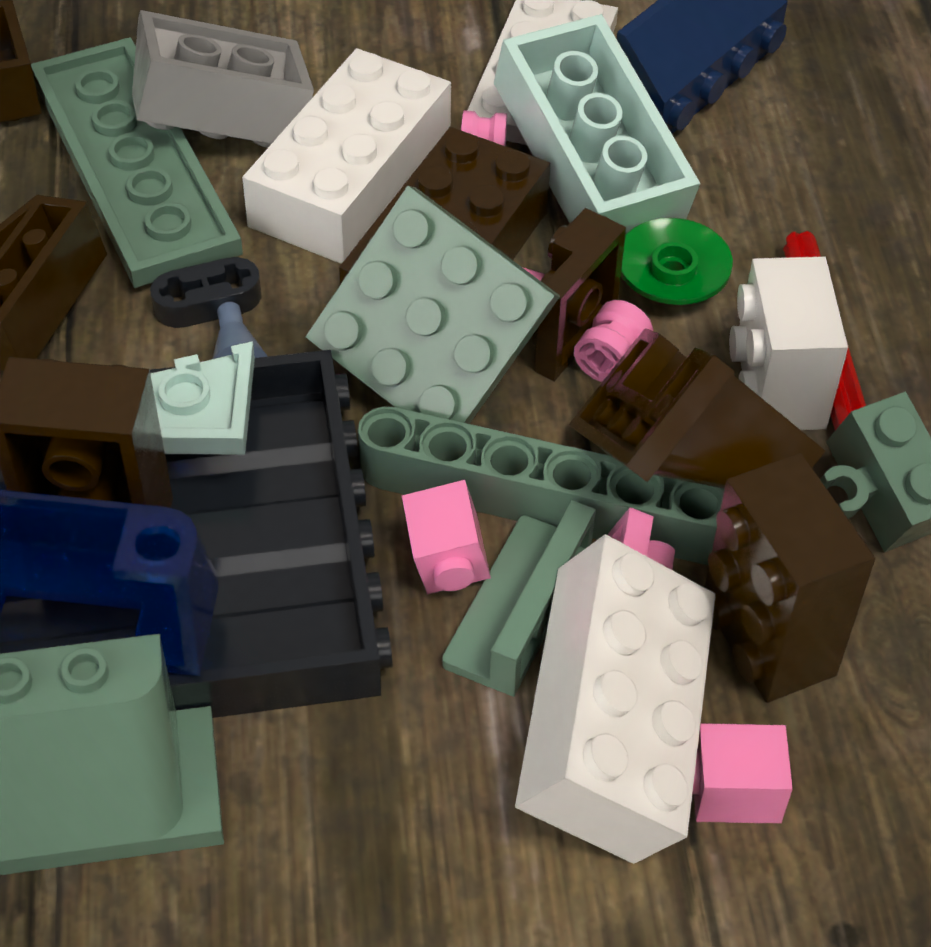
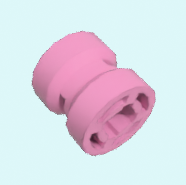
M612 300L606 302L593 319L592 328L587 329L574 346V357L577 364L591 378L603 382L645 328L653 331L650 319L641 309L626 301Z

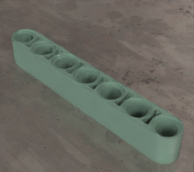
M384 406L375 408L366 413L359 422L360 468H362L364 480L376 488L406 495L466 480L477 512L518 521L521 516L526 515L556 527L560 523L571 500L596 509L593 539L597 540L603 535H607L631 507L654 516L650 540L661 541L672 546L675 549L674 558L708 565V556L712 552L717 528L716 517L721 509L725 490L723 488L655 475L646 482L609 455L396 407Z

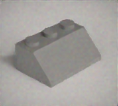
M140 10L132 97L138 121H144L148 125L162 130H170L174 127L196 130L214 139H224L230 136L252 140L257 145L268 148L312 99L314 88L296 40Z

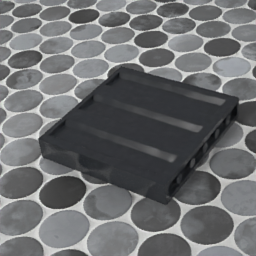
M331 350L255 358L245 455L165 454L173 502L158 563L25 551L0 468V654L160 634L175 709L184 710L211 706L213 718L381 696L380 669L393 667L388 627L375 628L373 613L383 611L379 572L366 573L364 559L375 557L373 533L370 519L358 520L356 507L366 506L362 468L350 469L348 458L358 457L354 420L342 421L341 411L350 410L348 380L346 373L335 374ZM175 367L151 369L150 373L164 371Z

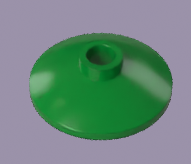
M681 218L654 219L634 227L625 235L621 277L635 292L650 300L672 305L702 302L718 294L730 279L733 258L729 246L715 231L698 222Z

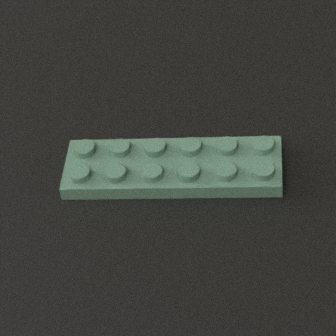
M129 37L31 64L36 88L132 285L136 288L153 283L157 277L166 272L224 258L243 255L238 231L181 128L174 127L170 130L154 128L144 121L137 120L132 97L136 46L132 38Z

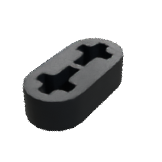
M240 257L224 258L172 270L157 277L150 287L154 316L158 322L173 328L189 327L218 320V307L225 302L238 304L241 314L254 309L262 298L259 269L255 263ZM231 284H238L239 287L232 288ZM175 297H182L183 300H182V301H174V298H175Z

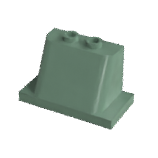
M160 634L0 654V875L224 844L214 721L211 706L184 710L175 709Z

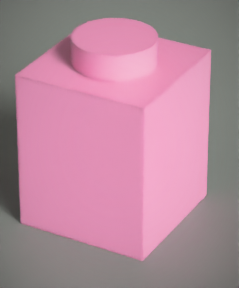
M466 480L402 495L413 559L427 594L443 590L457 591L466 588L471 583L491 578L478 516Z
M700 723L692 792L695 801L696 822L782 823L793 790L786 725Z

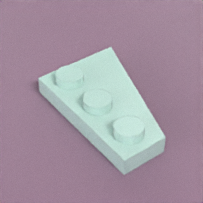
M253 341L231 346L232 355L200 362L198 355L195 354L174 359L175 368L150 373L165 454L245 455L255 360Z

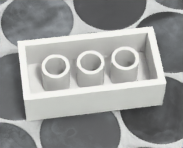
M356 48L242 177L247 226L342 264L444 133L451 127V82Z
M606 534L558 568L515 808L633 864L687 838L715 593Z

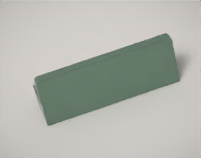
M571 500L557 527L526 515L518 519L490 570L491 578L483 582L443 654L442 666L445 670L512 697L515 696L546 636L558 568L592 544L595 508Z

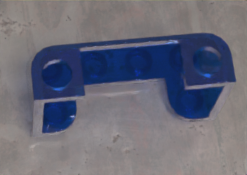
M0 490V616L6 596L140 609L135 637L160 634L167 671L169 673L200 676L219 590V582L216 571L191 518L179 510L168 507Z

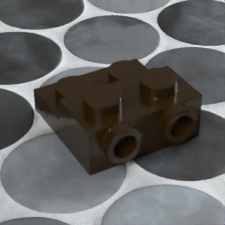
M584 208L568 226L562 225L553 235L548 247V257L552 259L551 270L541 280L542 283L560 295L532 337V342L536 345L534 371L552 381H555L575 359L574 346L584 332L592 328L593 319L606 302L618 300L626 227L587 208Z

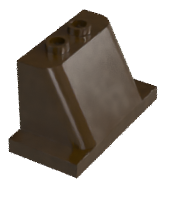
M646 328L569 424L587 440L646 482L655 475L725 489L728 478L799 453L804 456L812 468L825 452L821 446L734 376L735 371L717 356L695 347L689 356L685 357L664 336Z

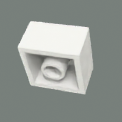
M826 256L752 259L748 284H740L738 288L737 309L740 326L731 327L729 338L732 362H741L742 371H740L739 380L800 430L827 429L848 345Z

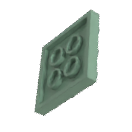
M407 186L306 335V338L321 350H331L332 358L394 407L470 424L560 295L416 187Z

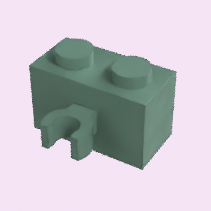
M905 391L851 411L826 441L838 466L830 468L821 477V482L826 489L831 486H838L846 491L849 500L840 503L838 506L848 519L862 509L884 552L930 535L931 436L908 394Z

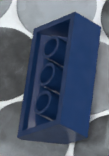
M657 0L617 32L616 39L671 134L676 130H683L696 113L708 103H715L728 86L738 78L746 77L754 64L767 53H774L780 47L787 31V27L784 24L787 0Z

